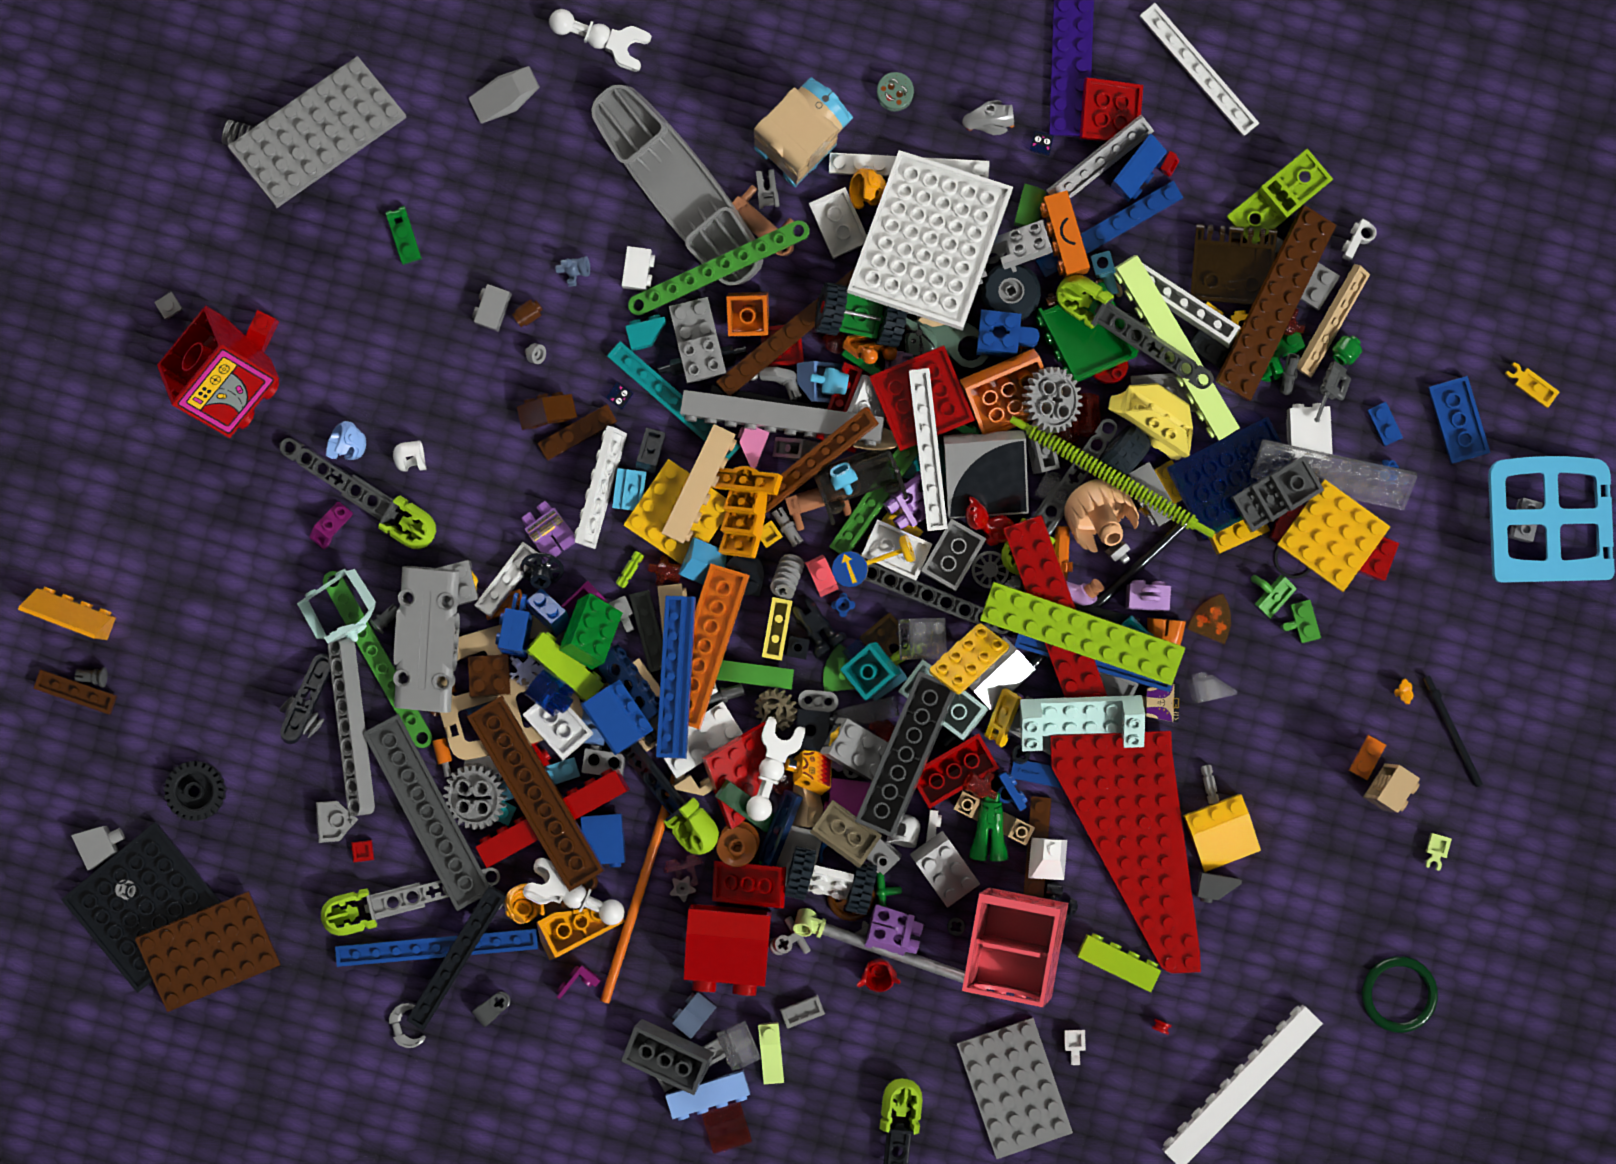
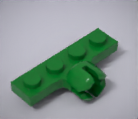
M1299 330L1283 334L1261 379L1262 381L1271 382L1270 376L1272 375L1274 380L1279 379L1284 371L1280 358L1287 356L1289 353L1305 350V344Z

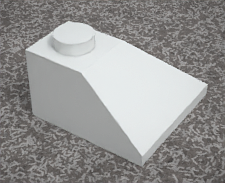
M1031 837L1028 878L1064 880L1067 840Z

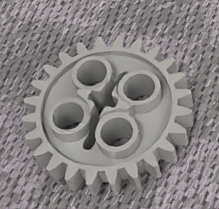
M1046 367V369H1039L1038 373H1033V378L1028 379L1030 385L1024 386L1027 393L1022 394L1026 398V401L1022 402V404L1027 405L1024 413H1030L1027 420H1034L1032 426H1038V430H1045V433L1066 431V427H1072L1071 422L1077 421L1074 415L1081 413L1077 410V407L1082 406L1078 402V399H1081L1082 396L1077 394L1081 388H1075L1077 380L1071 381L1072 374H1066V370H1060V367Z
M470 764L464 766V768L460 767L457 769L458 772L455 771L451 774L453 778L446 780L450 785L444 787L448 793L444 794L443 797L448 798L446 804L450 805L449 810L454 813V819L459 818L458 825L465 822V828L470 827L471 824L473 830L477 829L478 826L480 829L485 828L486 825L489 827L493 824V821L499 820L497 815L500 816L504 813L500 808L507 806L502 802L508 798L502 795V792L507 789L500 787L504 781L496 780L499 774L491 775L492 768L485 771V765L480 766V768H478V764L472 765V768ZM463 782L467 783L468 791L464 789ZM482 783L486 784L487 792L483 790ZM459 794L463 796H470L474 794L475 797L461 798L459 797ZM482 796H491L492 798L490 799ZM463 802L468 804V810L463 807ZM482 803L487 805V811L483 810Z

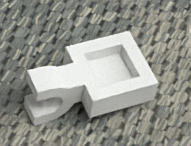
M1064 1030L1065 1051H1071V1065H1080L1079 1051L1085 1050V1030Z

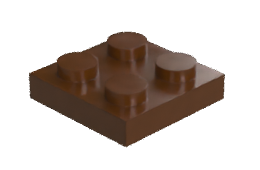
M508 654L468 657L471 698L511 695Z

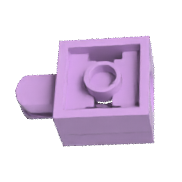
M1134 580L1132 584L1126 585L1125 609L1169 611L1171 586H1166V582L1154 581L1152 585H1148L1144 580Z

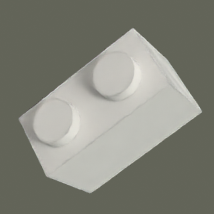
M627 246L622 287L624 289L646 291L647 287H651L652 275H649L650 267H654L655 255H652L651 249Z

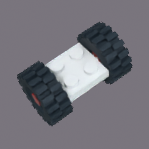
M798 846L795 847L787 877L785 896L805 900L807 892L812 891L814 894H825L835 899L847 898L846 911L866 915L874 890L877 865L865 862L860 868L855 865L853 874L817 865L814 866L816 851Z

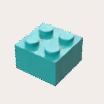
M877 642L868 644L840 669L864 700L872 699L901 674L900 670Z

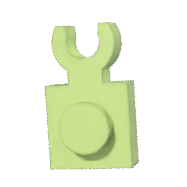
M1434 833L1430 834L1426 853H1430L1431 856L1425 861V867L1429 868L1430 863L1435 861V870L1439 871L1441 869L1442 863L1440 858H1447L1451 838Z

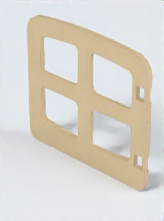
M531 615L533 623L530 639H535L540 632L545 634L547 632L551 633L534 615ZM502 625L459 637L457 661L483 651L487 655H501L502 653L498 649V645L495 644L497 633H501ZM537 673L533 674L542 678L539 680L541 684H535L529 688L526 686L529 682H526L525 678L521 680L522 685H519L516 682L519 677L513 678V680L510 677L511 695L503 696L531 744L543 741L544 739L532 726L529 728L523 726L516 701L519 693L557 683L562 699L581 720L583 718V709L578 696L557 678L538 675ZM441 676V684L446 686L447 679ZM470 692L458 696L452 695L451 712H440L450 749L457 758L471 760L489 756L481 740L472 742L465 740L458 713L461 710L492 702L500 696L471 698ZM456 725L459 735L452 737L450 726Z

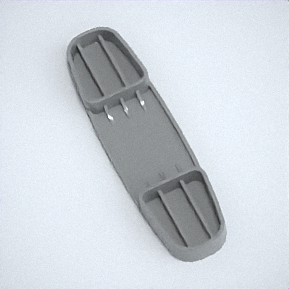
M612 85L596 98L591 109L592 118L617 160L624 163L662 216L685 241L687 249L702 264L755 240L752 232L733 203L702 161L666 119L633 87ZM763 259L719 279V281L727 285L743 284L758 273L762 267Z

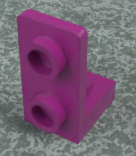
M337 502L313 527L309 538L325 550L330 545L337 531L352 517L353 512L340 502Z
M587 581L561 607L566 610L569 619H571L578 599L589 593L608 604L609 602Z
M584 964L580 968L576 966L569 974L572 977L568 983L563 982L557 989L559 993L557 998L561 999L579 975L583 977L581 980L589 987L592 985L596 987L602 979Z

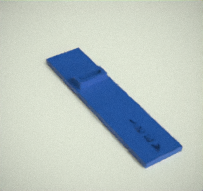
M1013 761L1011 774L1014 779L1062 788L1051 765L1030 761L1024 764H1016Z

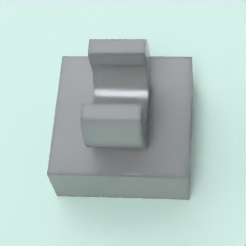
M1122 540L1104 551L1114 562L1119 560L1126 564L1130 560L1126 554L1130 548Z

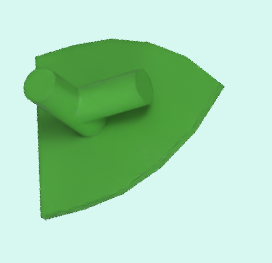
M841 644L832 651L824 668L823 685L826 692L856 689L840 670L854 657Z

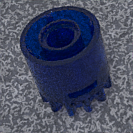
M545 668L529 685L525 695L554 717L559 712L563 714L571 706L574 700L571 698L574 689L548 668Z

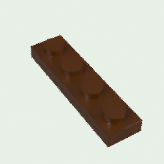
M608 404L540 441L538 445L547 461L606 429L607 426L617 423V420Z
M45 670L39 671L33 688L109 715L112 713L118 696Z

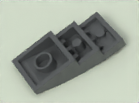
M1305 455L1230 498L1249 531L1254 532L1268 522H1272L1288 511L1294 510L1324 491Z

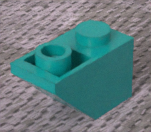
M654 315L648 317V321L641 322V319L629 322V325L626 326V331L632 352L652 347L666 324L665 317Z

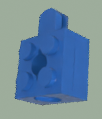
M981 310L976 355L1012 358L1017 356L1018 346L1035 347L1039 341V332L1036 328L1021 326L1022 314Z
M514 593L511 609L505 608V612L500 615L499 625H502L501 633H497L495 644L498 645V649L502 654L526 658L527 653L525 650L529 644L533 618L530 612L525 611L527 594H522L518 610L520 594Z

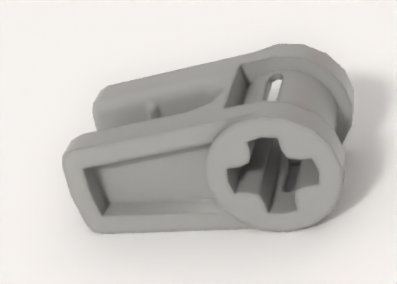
M774 169L768 170L767 178L770 184L768 190L764 188L765 182L762 171H756L759 209L772 205L779 207Z

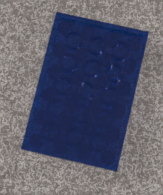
M1266 417L1166 469L1188 511L1191 512V517L1193 514L1196 515L1195 518L1199 519L1198 522L1216 531V534L1243 520L1230 497L1292 461L1269 417ZM1200 532L1203 540L1208 538V536Z

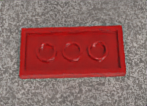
M714 861L712 901L784 908L786 867L749 863L740 867H732L723 861Z

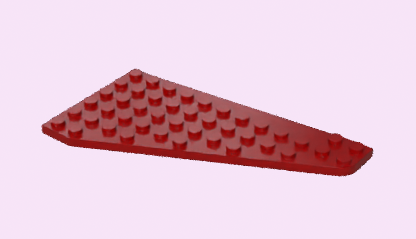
M1171 731L1145 732L1144 747L1133 748L1123 747L1121 733L1050 736L1051 768L1157 962L1164 970L1170 973L1201 972L1200 948L1172 754Z

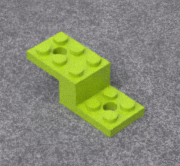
M1307 148L1226 218L1233 226L1244 227L1243 238L1246 242L1248 228H1253L1254 236L1252 243L1257 244L1260 241L1261 228L1266 229L1265 236H1267L1269 229H1275L1330 183L1333 178ZM1301 172L1309 174L1310 180L1308 182L1300 181L1299 174ZM1257 214L1260 217L1259 224H1252L1249 220L1250 215Z

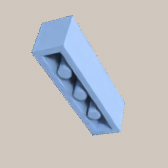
M742 1069L701 1082L695 1095L679 1089L666 1093L665 1096L672 1119L677 1118L680 1121L689 1118V1114L697 1112V1115L709 1111L708 1108L716 1106L717 1109L725 1107L732 1100H735L736 1103L747 1100L750 1090L744 1070Z

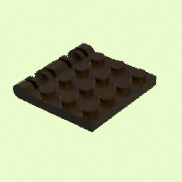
M1197 224L1190 294L1200 301L1253 305L1275 260L1277 229H1269L1267 245L1265 244L1266 229L1261 228L1260 244H1253V228H1248L1247 243H1243L1244 227L1230 226L1229 241L1225 242V226L1221 225L1219 229V241H1212L1213 225H1208L1207 240H1204L1205 224Z

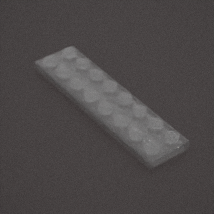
M1264 439L1250 473L1251 478L1260 480L1305 455L1320 483L1326 479L1353 500L1399 510H1405L1418 477L1417 473Z

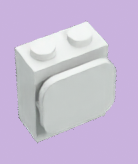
M1321 403L1312 404V407H1304V404H1293L1292 408L1287 410L1286 427L1289 458H1299L1303 455L1305 457L1333 455L1330 406H1324L1320 422H1315L1314 418L1317 416Z

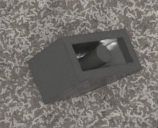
M1199 872L1196 896L1201 897L1200 901L1212 903L1213 900L1221 899L1238 887L1242 880Z

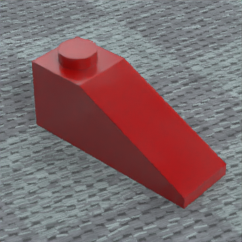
M257 310L248 328L246 337L265 352L280 321Z

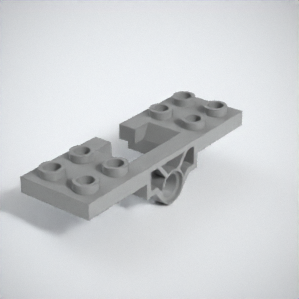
M1040 220L996 236L990 254L996 253L997 255L989 257L987 263L993 264L1001 259L1004 270L1011 268L1014 273L1017 271L1016 265L1052 253L1053 250L1044 221ZM984 269L982 278L987 276L986 269Z

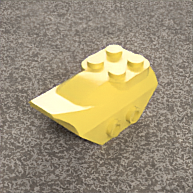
M1158 383L1129 385L1123 393L1110 397L1108 409L1132 422L1148 435L1152 447L1161 450L1173 460H1180L1190 456L1193 424L1188 403Z

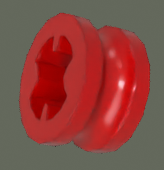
M1155 1019V1025L1152 1026V1029L1169 1035L1168 1029L1172 1025Z

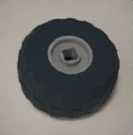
M1002 264L995 266L987 273L981 285V300L984 308L991 311L1022 314L1021 321L1026 319L1035 311L1040 301L1041 288L1037 276L1030 268L1022 264L1016 265L1017 271L1014 273L1011 268L1004 270Z
M1128 425L1106 445L1105 450L1098 458V464L1102 461V466L1107 464V469L1111 466L1113 468L1112 471L1116 469L1117 473H1122L1121 477L1123 474L1127 476L1151 447L1149 437L1137 426Z

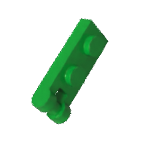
M405 205L395 211H385L402 264L405 265L421 260L422 257ZM402 217L403 222L396 224L395 219Z

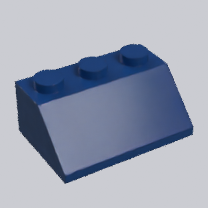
M1151 133L1110 186L1111 189L1128 202L1131 198L1136 199L1142 192V189H1140L1141 185L1144 182L1147 184L1155 175L1152 171L1156 166L1160 168L1166 159L1164 157L1167 153L1166 149Z
M620 680L609 685L581 704L614 755L640 741L654 730Z

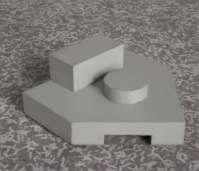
M338 801L316 802L319 843L340 841L358 819L352 816Z

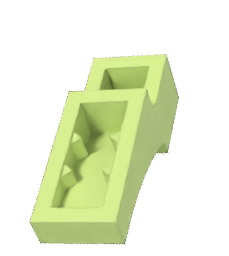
M779 1022L758 1024L764 1084L784 1083Z

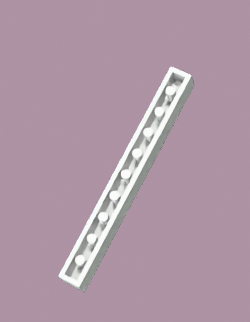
M1301 1005V1007L1296 1006L1290 1012L1291 1017L1287 1021L1283 1020L1276 1027L1277 1031L1272 1036L1268 1035L1262 1041L1263 1046L1258 1051L1256 1049L1253 1050L1248 1056L1249 1060L1244 1065L1240 1064L1234 1070L1235 1075L1230 1080L1228 1078L1225 1079L1219 1086L1221 1089L1216 1094L1212 1093L1205 1102L1207 1104L1202 1109L1200 1107L1197 1108L1191 1115L1193 1118L1188 1123L1184 1122L1177 1129L1178 1133L1174 1138L1171 1136L1164 1142L1163 1145L1165 1147L1162 1150L1176 1164H1187L1323 1024L1304 1005Z

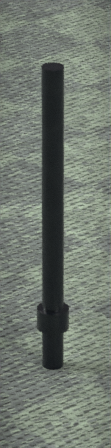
M1430 675L1424 677L1423 681L1429 691L1430 700L1434 701L1475 787L1481 786L1483 784L1441 699L1442 694L1440 690L1436 689Z

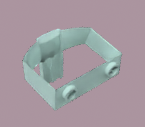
M343 569L335 574L334 579L319 589L306 593V598L298 602L297 605L316 638H324L329 644L344 637L357 642V634L367 627L366 622L372 615L376 601L355 569L348 571ZM347 575L369 611L355 625L350 624L339 627L328 636L325 634L309 599Z

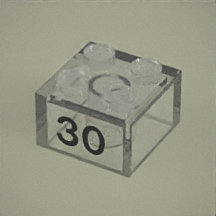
M945 618L898 620L900 660L940 659L947 652Z

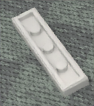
M522 542L475 603V607L492 618L521 580L524 572L530 568L524 565V572L520 571L522 560L526 556L538 552ZM536 557L531 558L528 561H532L534 563Z

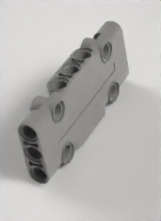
M402 566L401 592L398 595L400 607L396 613L394 664L396 665V672L393 676L395 683V708L442 713L451 712L452 687L455 684L453 671H455L457 666L460 615L457 613V607L460 604V596L458 595L460 571ZM408 592L413 596L412 602H409L406 598ZM446 596H449L452 599L451 606L446 604ZM403 672L408 676L407 682L402 679ZM441 676L447 679L446 686L441 684Z

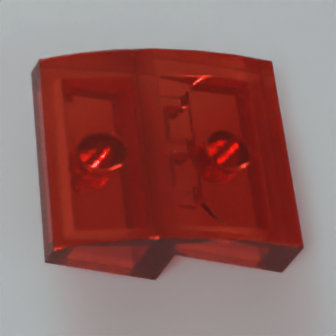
M735 1102L702 1114L714 1154L753 1142L741 1102Z

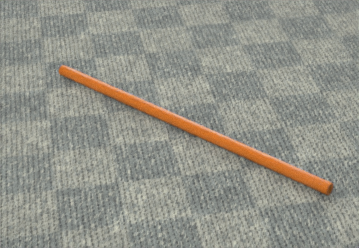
M671 774L669 782L674 784L675 777ZM663 805L656 821L600 1001L604 1003H610L666 826L664 820L669 816V813Z

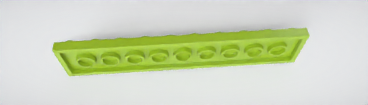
M994 581L980 617V621L1171 686L1185 651V647Z

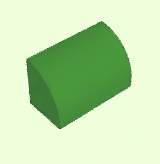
M1024 184L1014 226L1023 227L1040 221L1041 212L1039 207L1047 194L1045 190Z

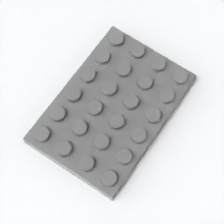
M1033 1017L957 1043L996 1159L1073 1133Z

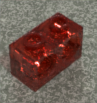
M1093 393L1078 394L1082 396L1081 399H1078L1082 406L1077 407V410L1081 413L1074 415L1077 421L1073 422L1074 435L1079 437L1096 435L1095 430L1101 423L1099 395Z

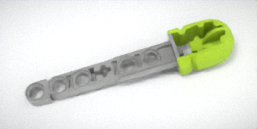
M482 869L484 876L489 871H494L497 874L496 881L489 883V885L494 886L499 882L500 873L497 869ZM441 880L421 886L420 883H415L372 895L368 888L359 890L358 893L350 892L329 899L321 910V921L329 933L337 936L361 932L365 927L368 929L376 928L377 919L423 908L425 903L448 898L449 895L444 886L443 891L446 895L441 896V892L435 893L434 898L431 895H427V891L430 890L429 887L433 886V889L440 888ZM411 891L418 894V900L415 903H410L407 900V894ZM391 896L396 897L399 901L398 906L395 908H390L387 905V900ZM367 897L368 903L364 907L366 913L371 914L372 920H362L354 925L351 923L344 924V920L350 919L353 922L357 916H360L358 907L347 905V902L353 900L360 901ZM336 905L346 906V905H347V909L341 910L340 907L334 908V906H336ZM344 924V927H338V925Z

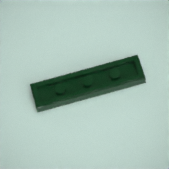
M726 779L715 797L767 834L775 814L771 812L770 816L763 821L751 819L747 814L746 805L752 797Z

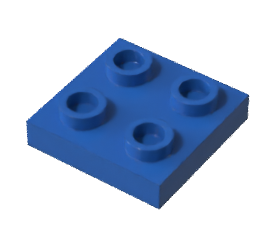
M1004 771L998 774L997 777L1002 783V786L997 790V792H1000V801L1003 803L1013 802L1018 811L1027 807L1025 805L1027 799L1022 791L1016 790L1014 785L1017 782L1013 775L1007 774ZM1003 789H1006L1010 795V798L1007 800L1001 798V791Z

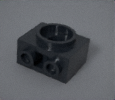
M798 709L797 727L805 728L807 725H814L816 728L815 735L807 736L804 734L799 750L820 752L822 747H825L824 744L828 738L829 728H833L834 717L830 716V712Z

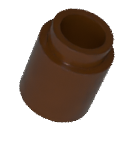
M530 299L515 309L516 312L512 315L520 327L528 326L542 316L541 311L543 308L537 300L533 302Z

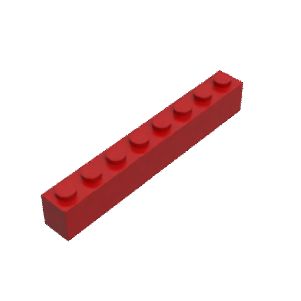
M610 768L601 773L602 777L595 780L593 777L584 782L585 787L580 790L575 787L566 792L567 797L563 799L575 820L630 790L619 769L613 771ZM525 816L515 820V825L511 828H508L506 825L497 830L498 835L492 838L488 835L479 840L480 845L476 846V849L486 868L539 840Z

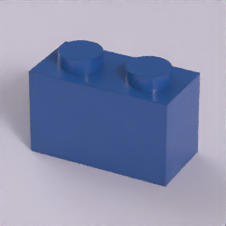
M539 589L526 600L531 613L556 637L568 627L570 619L566 610L543 589Z

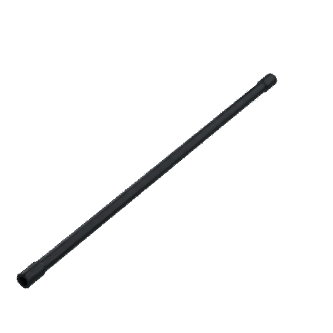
M1194 506L1190 511V517L1194 514L1196 515L1195 518H1198L1199 515ZM1181 521L1171 528L1099 595L1097 601L1091 605L1097 607L1105 605L1186 529L1187 524L1182 527ZM1036 654L1029 663L1036 669L1048 656ZM951 732L941 743L950 750L961 739Z

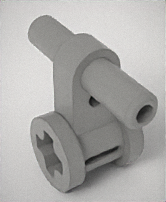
M792 916L787 917L785 922L792 934L773 938L770 942L771 952L775 955L788 953L792 949V943L797 941L802 952L807 954L811 949L804 936L794 932L793 926L795 922ZM780 942H783L784 944L782 948L778 947Z

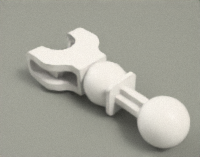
M558 9L551 14L549 25L554 33L565 35L573 32L585 37L584 43L588 41L592 47L597 49L605 48V51L611 53L619 67L634 72L640 70L641 64L639 60L630 56L627 48L634 42L648 44L652 38L650 33L634 26L626 27L620 31L614 29L611 31L604 24L593 25L594 22L592 21L588 26L575 21L573 15L565 9Z
M771 716L766 720L761 734L762 743L766 747V758L759 765L760 776H758V779L762 781L757 795L750 798L746 805L748 816L755 821H763L770 816L772 804L769 796L773 784L778 785L779 782L777 781L782 778L785 770L783 763L786 762L790 754L797 752L801 748L805 734V728L800 726L795 729L791 739H779L775 734L776 719Z
M545 858L535 860L534 871L543 877L545 884L528 883L523 889L524 897L540 905L553 901L560 904L563 900L564 904L569 908H580L579 912H582L583 908L586 907L599 913L601 921L607 925H616L622 921L625 911L619 901L609 899L602 902L589 896L592 889L589 888L586 891L582 885L569 892L552 861Z

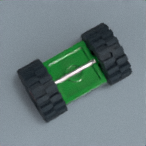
M825 282L817 302L814 328L816 332L837 335L840 331L874 338L875 343L878 345L897 348L900 340H902L908 313L847 293L846 286Z

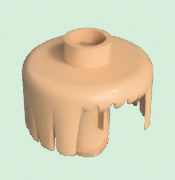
M1102 478L1090 480L1076 488L1067 499L1064 507L1065 520L1076 542L1083 549H1088L1094 553L1098 552L1093 536L1096 533L1104 544L1113 546L1118 544L1123 537V530L1119 523L1121 518L1123 519L1126 516L1134 529L1139 524V513L1130 495L1125 494L1126 489L1122 492L1120 491L1122 487L1118 490L1116 489L1117 484L1113 487L1111 486L1112 482L1108 484L1107 480L1104 482Z

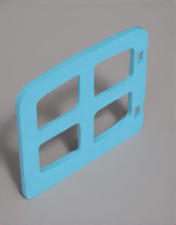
M1540 456L1498 460L1492 464L1489 469L1488 484L1492 576L1496 582L1610 580L1613 578L1615 569L1613 559L1612 497H1610L1611 474L1605 462L1600 459L1584 457ZM1541 473L1543 475L1544 491L1543 508L1507 509L1506 478L1518 474ZM1572 473L1592 476L1594 479L1595 508H1561L1558 495V474ZM1601 485H1605V497H1601ZM1563 524H1596V556L1577 560H1562L1560 527ZM1509 525L1544 526L1546 540L1545 561L1511 558L1508 554L1507 527ZM1603 547L1608 548V559H1604Z

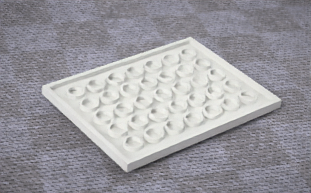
M899 150L847 293L963 330L1013 187Z

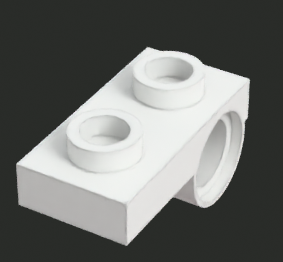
M1364 219L1359 223L1355 222L1350 232L1353 236L1350 241L1347 240L1342 248L1344 252L1342 258L1348 261L1353 258L1360 243L1367 244L1376 236V228ZM1367 229L1370 232V238H1364L1361 235V230Z

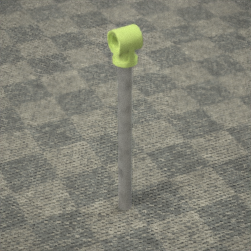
M802 908L797 912L793 930L800 936L807 937L813 933L816 934V937L820 938L821 935H825L961 983L964 982L965 971L914 953L905 952L904 956H901L898 953H892L877 947H872V949L864 947L866 937L827 924L825 918H822V920L817 918V914L811 909Z

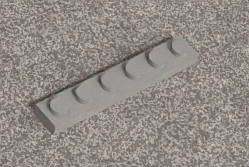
M1139 115L1046 191L1049 195L1067 190L1069 197L1072 198L1147 138L1150 133L1152 134L1154 130L1145 118Z

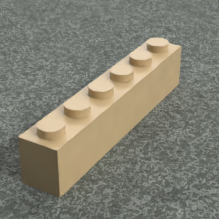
M715 424L713 425L661 533L662 535L681 544L684 541L689 542L694 532L690 529L693 523L698 524L702 515L699 510L702 504L707 505L711 497L708 491L711 486L715 488L720 478L717 476L720 468L724 469L728 458L725 456L728 450L733 451L737 440L734 439L736 434Z

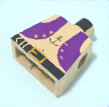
M1172 684L1170 692L1154 687L1145 688V696H1142L1145 716L1178 722L1180 684Z

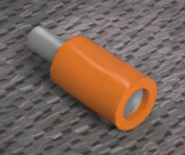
M447 738L432 741L437 764H442L445 777L452 776L449 766L452 757Z

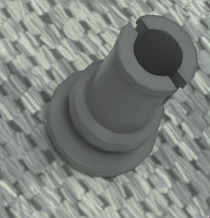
M392 603L381 615H376L377 618L374 621L371 618L369 619L371 625L379 633L383 634L382 629L384 627L387 628L388 624L396 617L398 608Z
M102 667L101 670L77 669L75 675H79V677H75L77 682H92L96 685L99 683L100 687L106 686L108 679L106 667Z

